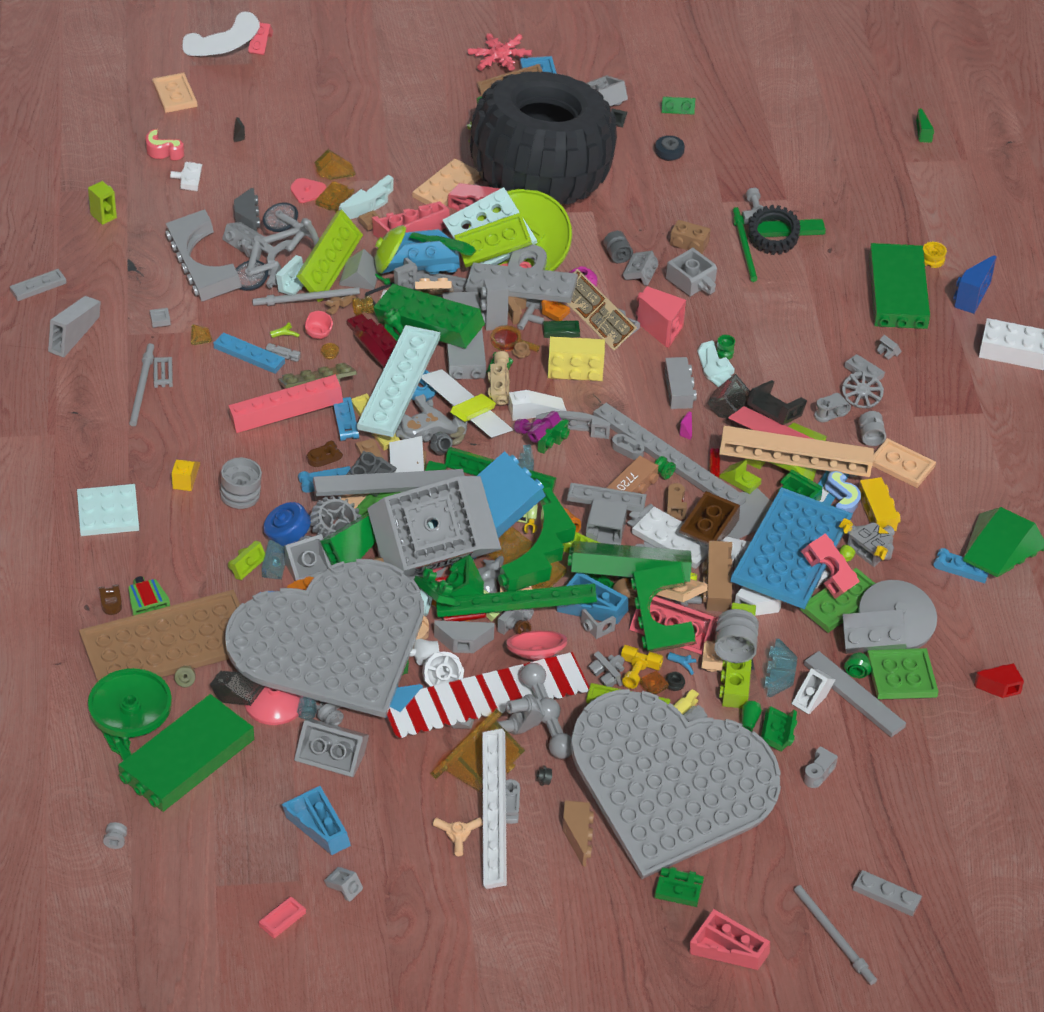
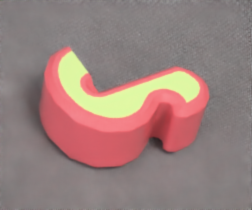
M153 129L147 133L145 138L146 150L150 157L163 159L170 156V160L173 161L184 157V145L181 140L159 139L158 129Z

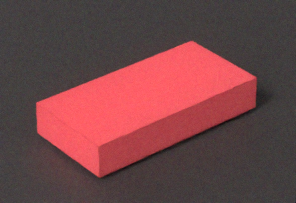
M290 896L261 919L259 927L274 939L306 914V908Z

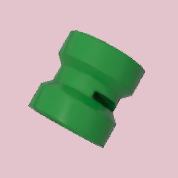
M730 335L719 336L716 349L718 357L720 359L727 357L729 360L734 356L735 338Z

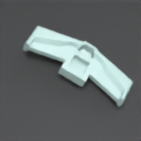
M714 341L702 343L697 352L706 378L712 381L729 397L746 393L747 387L731 376L734 374V367L727 357L719 359Z

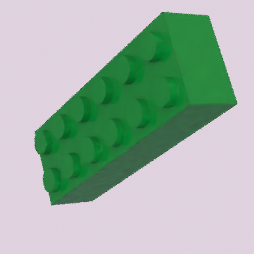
M392 284L373 307L378 322L381 324H385L383 318L388 310L398 309L401 313L400 320L403 327L408 325L440 332L439 341L465 349L485 325L479 308L396 284Z

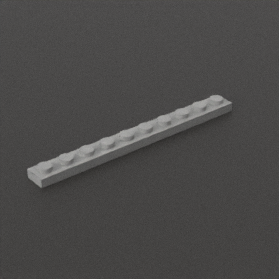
M608 403L603 404L594 411L593 415L608 421L613 431L644 445V452L656 460L664 456L669 462L675 463V473L702 491L710 492L740 506L746 502L745 495Z

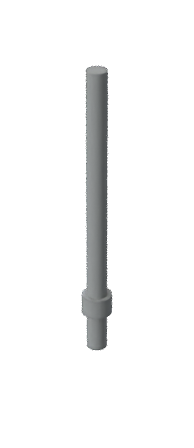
M360 288L282 296L267 295L264 298H254L253 305L267 304L268 306H273L275 303L360 294Z
M152 343L147 344L146 352L142 357L143 366L129 422L131 426L137 425L149 368L153 363L154 345Z
M798 885L794 891L852 961L854 969L859 974H862L870 985L875 984L877 978L869 970L867 962L856 954L803 887Z

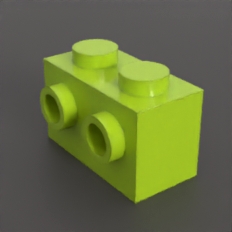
M103 181L88 187L91 215L102 225L116 219L115 193L112 187Z

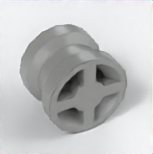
M327 703L318 711L317 717L320 721L338 726L342 722L344 715L341 711L336 710L334 704Z
M117 822L109 823L106 826L107 834L104 836L103 843L109 848L120 849L125 844L124 837L127 835V827Z

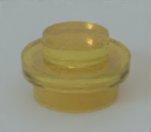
M327 343L321 347V353L324 358L331 360L337 357L339 347L334 343Z

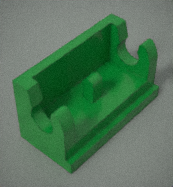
M791 470L780 482L783 484L782 488L817 501L821 500L823 487L794 470Z

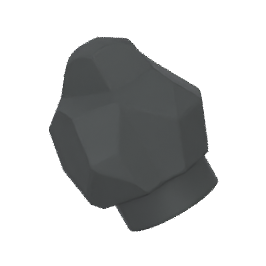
M437 432L432 437L430 448L437 455H443L448 451V448L452 447L453 440L448 434Z

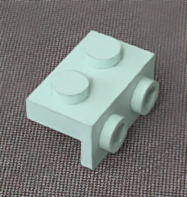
M296 255L276 274L279 292L288 295L296 294L304 286L296 277L303 266L301 256Z

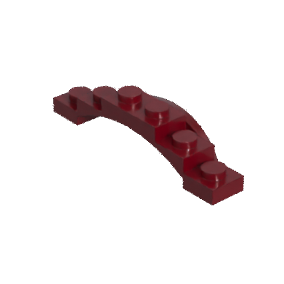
M362 313L347 319V326L353 331V335L379 364L385 368L397 341L381 323L377 325L372 318L367 319Z

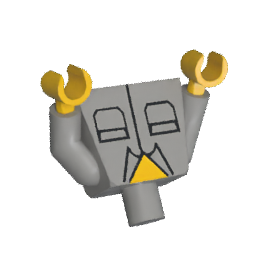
M843 518L839 527L844 529V533L849 534L847 545L851 546L858 556L873 567L881 560H890L892 558L894 550L892 543L895 531L890 525L882 528L872 522L868 525L854 526L850 520Z

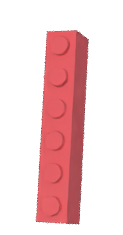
M335 374L228 406L236 433L329 407L333 404L342 403L343 397L340 383Z

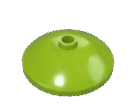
M397 226L388 231L383 238L379 237L375 244L377 247L375 254L377 272L382 273L390 264L405 235V226Z

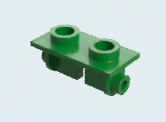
M663 97L662 113L695 114L696 98Z

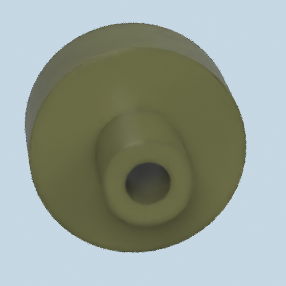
M188 665L179 667L175 673V681L182 687L191 686L196 679L195 670Z

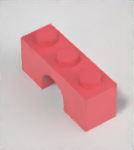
M826 533L801 550L812 567L818 563H823L829 567L831 577L824 584L835 599L860 582L856 573L849 567L844 556L839 553L833 541Z

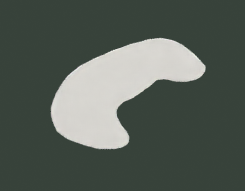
M241 12L237 15L233 27L226 32L217 33L205 38L196 33H189L184 36L183 51L191 56L216 55L232 51L252 39L259 30L260 23L253 13Z

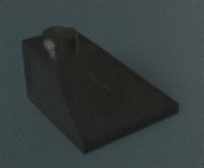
M737 374L732 375L718 387L707 402L718 417L730 421L733 420L728 417L743 406L753 410L751 406L747 405L750 390Z
M220 671L210 683L217 699L222 703L252 705L265 688V686L246 678L240 672Z

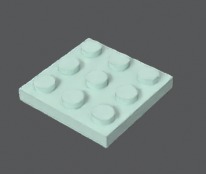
M135 484L77 489L81 536L139 531Z

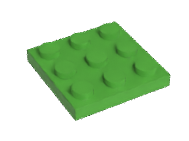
M927 648L867 651L877 699L938 697V688Z

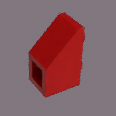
M1012 663L977 672L974 686L995 696L1006 698L1021 694L1024 680L1015 664Z

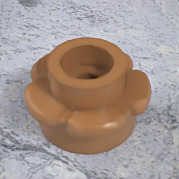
M525 342L516 343L513 354L520 359L529 356V345Z

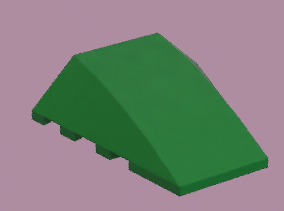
M999 507L979 514L963 561L995 577H999L1013 569L1016 564L1024 563L1026 558L1036 556L1038 551H1044V538L1036 523Z

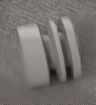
M240 457L228 460L223 465L221 470L220 496L226 505L232 508L245 509L254 506L259 501L262 471L255 461Z
M740 609L727 610L720 614L717 618L714 650L721 659L732 663H742L751 660L756 655L759 628L757 617L748 611Z

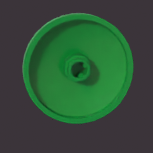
M138 668L117 670L101 678L92 688L88 698L89 714L93 723L107 734L127 738L142 736L160 727L168 718L172 708L171 691L168 684L159 675L151 671Z

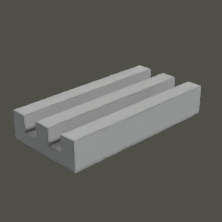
M172 357L154 358V388H158V385L165 387L166 384H169V387H173ZM158 362H161V380H158ZM165 362H168L169 379H165Z

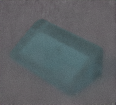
M269 540L262 565V577L282 580L286 565L285 547Z

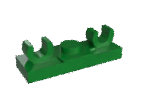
M425 568L423 577L415 576L414 581L418 587L436 602L449 605L455 604L456 598L451 595L453 586L448 585V582L435 581L437 573L433 572V569Z

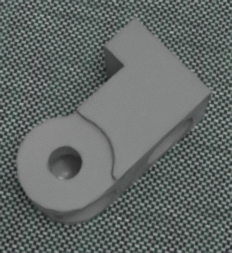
M820 746L816 750L814 763L809 764L805 769V785L810 788L819 787L836 768L838 756Z

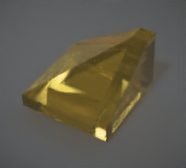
M195 324L192 325L191 345L212 342L209 328Z

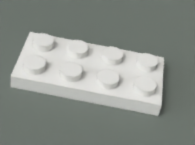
M653 507L632 528V534L657 548L691 551V567L694 569L707 558L708 545L679 533L684 523L656 507Z

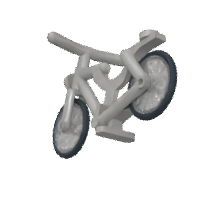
M285 202L277 203L269 207L264 213L263 224L266 229L279 233L266 237L257 235L252 240L253 246H250L248 240H242V247L246 256L250 258L249 261L243 262L236 268L242 286L239 289H256L267 280L269 275L270 277L266 284L268 288H272L273 285H277L276 274L281 270L279 262L275 261V256L283 249H287L289 252L293 251L303 236L311 238L314 247L319 241L317 232L309 219L303 218L301 223H298V210L294 205ZM295 235L292 240H285L275 247L268 244ZM262 250L268 254L267 264L259 261Z

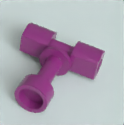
M551 411L542 420L536 419L533 423H529L527 419H517L514 428L518 434L527 433L532 442H538L547 434L545 430L555 427L561 421L558 412Z

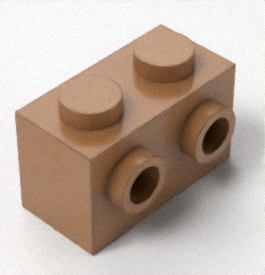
M677 220L671 231L670 245L685 250L694 248L703 254L710 240L711 229Z

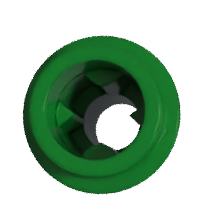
M746 701L742 706V727L753 732L762 713L761 705L758 702Z

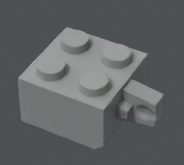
M691 248L667 263L666 278L689 296L700 290L708 294L715 292L717 267L715 263L696 249Z

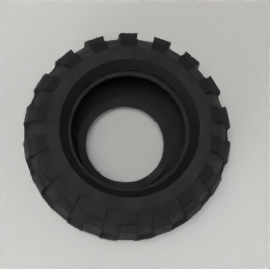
M527 71L504 76L502 80H496L483 93L473 114L470 132V151L474 167L479 172L482 180L488 182L489 187H504L506 191L516 189L539 191L551 196L558 203L566 205L575 203L577 199H585L598 188L600 183L603 184L611 169L617 141L616 118L613 111H610L608 101L604 100V96L598 90L592 89L591 85L563 74Z

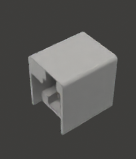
M593 499L587 522L586 537L600 543L621 545L626 525L628 504Z

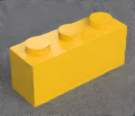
M882 477L860 480L858 488L861 492L860 500L869 522L876 523L882 528L890 525L894 531H897L898 523H900V514L895 510L894 500L890 498L888 486L884 484Z

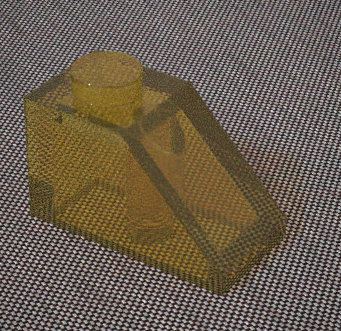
M329 149L314 162L317 173L329 180L352 177L356 174L352 163Z

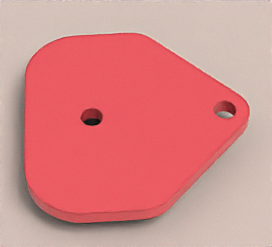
M299 178L293 182L290 190L299 203H306L322 198L326 192V185L322 182Z

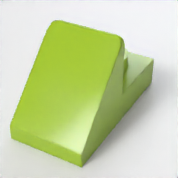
M747 460L730 465L719 477L748 494H751L761 485V478L746 471Z

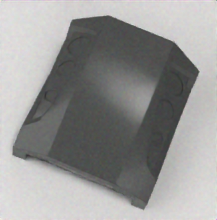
M363 451L355 465L352 466L346 475L395 473L397 468L383 458L377 457L371 452ZM370 493L371 495H374V496H378V495H379V493Z

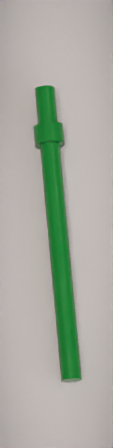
M734 207L732 209L734 215L733 222L738 230L750 279L752 282H756L758 278L743 226L744 219L740 214L739 208Z

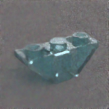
M777 638L775 646L770 647L769 658H773V661H768L767 673L771 674L766 676L764 688H768L767 697H772L794 684L798 657Z

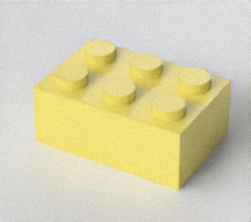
M550 337L548 378L602 381L605 339Z

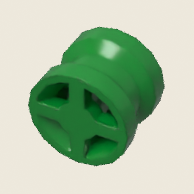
M661 456L655 462L658 465V474H661V477L665 480L669 479L675 472L676 464L669 462L666 457Z

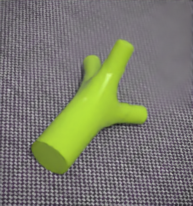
M290 322L280 329L270 331L271 338L282 335L299 337L300 334L290 330L292 328Z

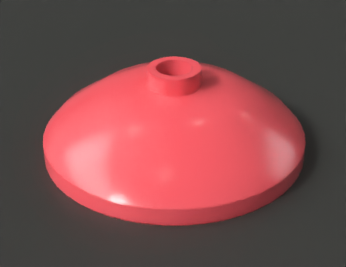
M554 631L523 632L507 640V648L513 654L532 661L552 657L562 651L567 645V637Z
M255 682L248 687L244 695V706L249 716L266 725H281L296 719L302 713L306 702L304 696L266 687Z

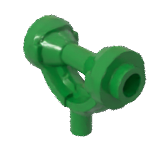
M390 309L384 314V327L398 342L400 336L394 332L393 327L401 335L404 329L400 320L401 313L398 309Z

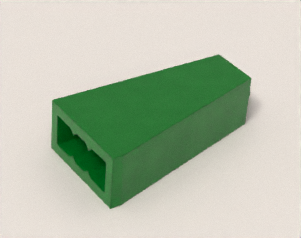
M368 512L320 540L331 565L343 561L344 563L356 562V559H361L376 542Z

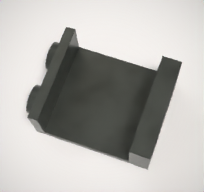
M773 380L752 388L749 392L747 405L782 425L801 417L807 403L806 399L800 397L786 404L771 395L774 385Z

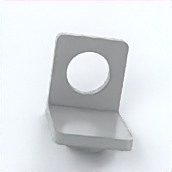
M583 609L581 623L587 632H590L595 639H598L615 630L616 618L612 616L597 623L588 611ZM611 623L606 630H603L606 624Z

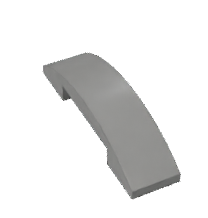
M556 411L561 421L569 420L568 429L591 432V437L609 439L610 423L608 421L582 412ZM550 412L536 415V419L542 420Z

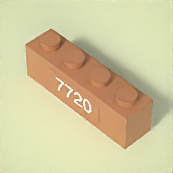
M639 456L607 488L644 494L647 488L658 480V465Z

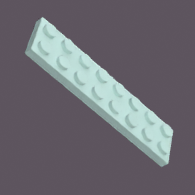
M405 325L357 423V430L390 437L394 436L439 342L440 332Z

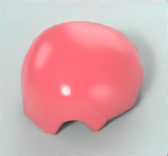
M313 311L309 313L304 328L306 333L312 338L323 339L330 334L333 320L326 312Z

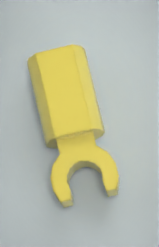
M692 689L685 698H681L673 706L684 715L691 707L697 704L698 699L696 697L699 693Z

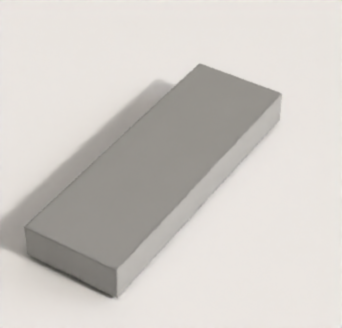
M56 269L9 287L16 300L20 301L67 283L61 271Z

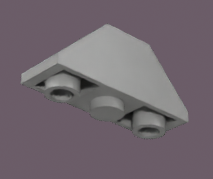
M435 620L434 637L453 653H475L494 639L495 623Z

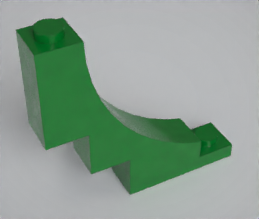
M550 487L543 489L546 496L540 500L542 506L540 518L542 531L537 542L520 558L502 565L500 568L498 581L507 592L549 581L552 571L551 563L561 561L563 558V543L573 541L575 538L576 526Z

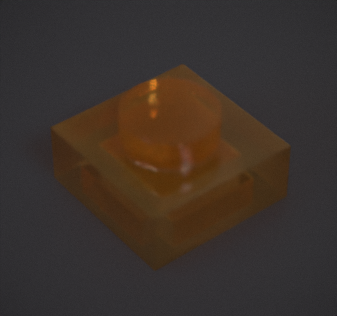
M657 670L640 679V685L649 693L657 695L668 689L669 683Z

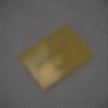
M332 181L315 200L316 205L330 211L335 210L336 213L339 211L341 203L348 200L354 194V188L348 189V186Z

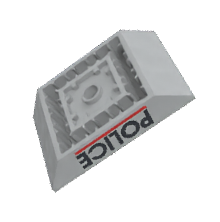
M458 476L384 497L367 508L381 558H383L384 562L403 570L406 576L421 573L425 568L435 569L453 564L468 555L474 558L502 550L480 476ZM432 519L438 521V526L434 529L427 526V523Z

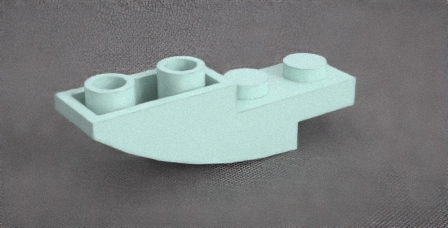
M387 175L372 188L368 189L367 192L360 189L348 200L341 203L339 210L342 209L350 219H354L382 207L388 202V195L393 191V177Z

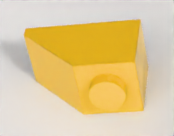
M176 459L172 470L173 489L192 491L200 462Z

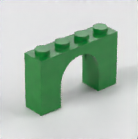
M678 563L634 572L635 578H631L633 590L637 589L638 597H635L636 608L641 610L642 615L638 617L640 629L644 628L645 636H642L643 647L648 648L649 652H657L697 644L692 621L675 625H662L656 622L650 613V605L656 594L666 589L686 586L682 564Z

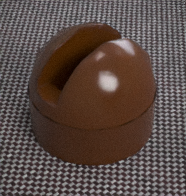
M519 620L514 624V631L517 634L529 632L532 629L531 624L526 620Z

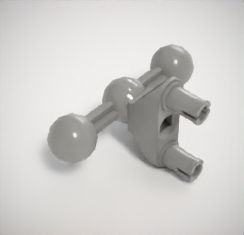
M529 663L521 671V680L525 686L533 689L535 697L532 694H527L522 699L507 701L506 710L509 714H513L508 720L494 722L492 730L503 729L505 733L511 732L516 735L539 725L540 722L546 723L552 736L549 743L551 754L558 759H566L572 755V737L563 733L559 724L560 705L556 700L548 697L544 687L546 671L543 666L538 663Z

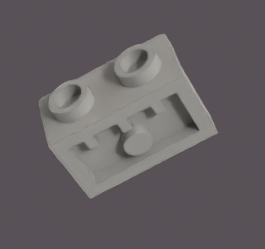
M235 222L226 225L222 239L245 253L242 247L243 239L248 240L250 246H253L252 240L255 236H265L242 222Z
M653 251L637 252L632 255L623 273L625 280L641 278L644 286L649 284L658 267V259Z
M409 258L404 259L403 266L394 269V282L396 285L416 290L415 282H418L416 278L418 270L416 264Z

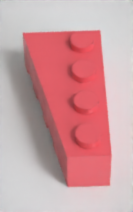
M439 201L419 206L417 210L405 209L403 213L396 215L392 212L386 214V217L383 218L378 216L372 217L373 235L378 239L379 237L383 238L388 231L400 225L406 227V232L433 229L442 231L446 228L443 219L450 216L449 208Z

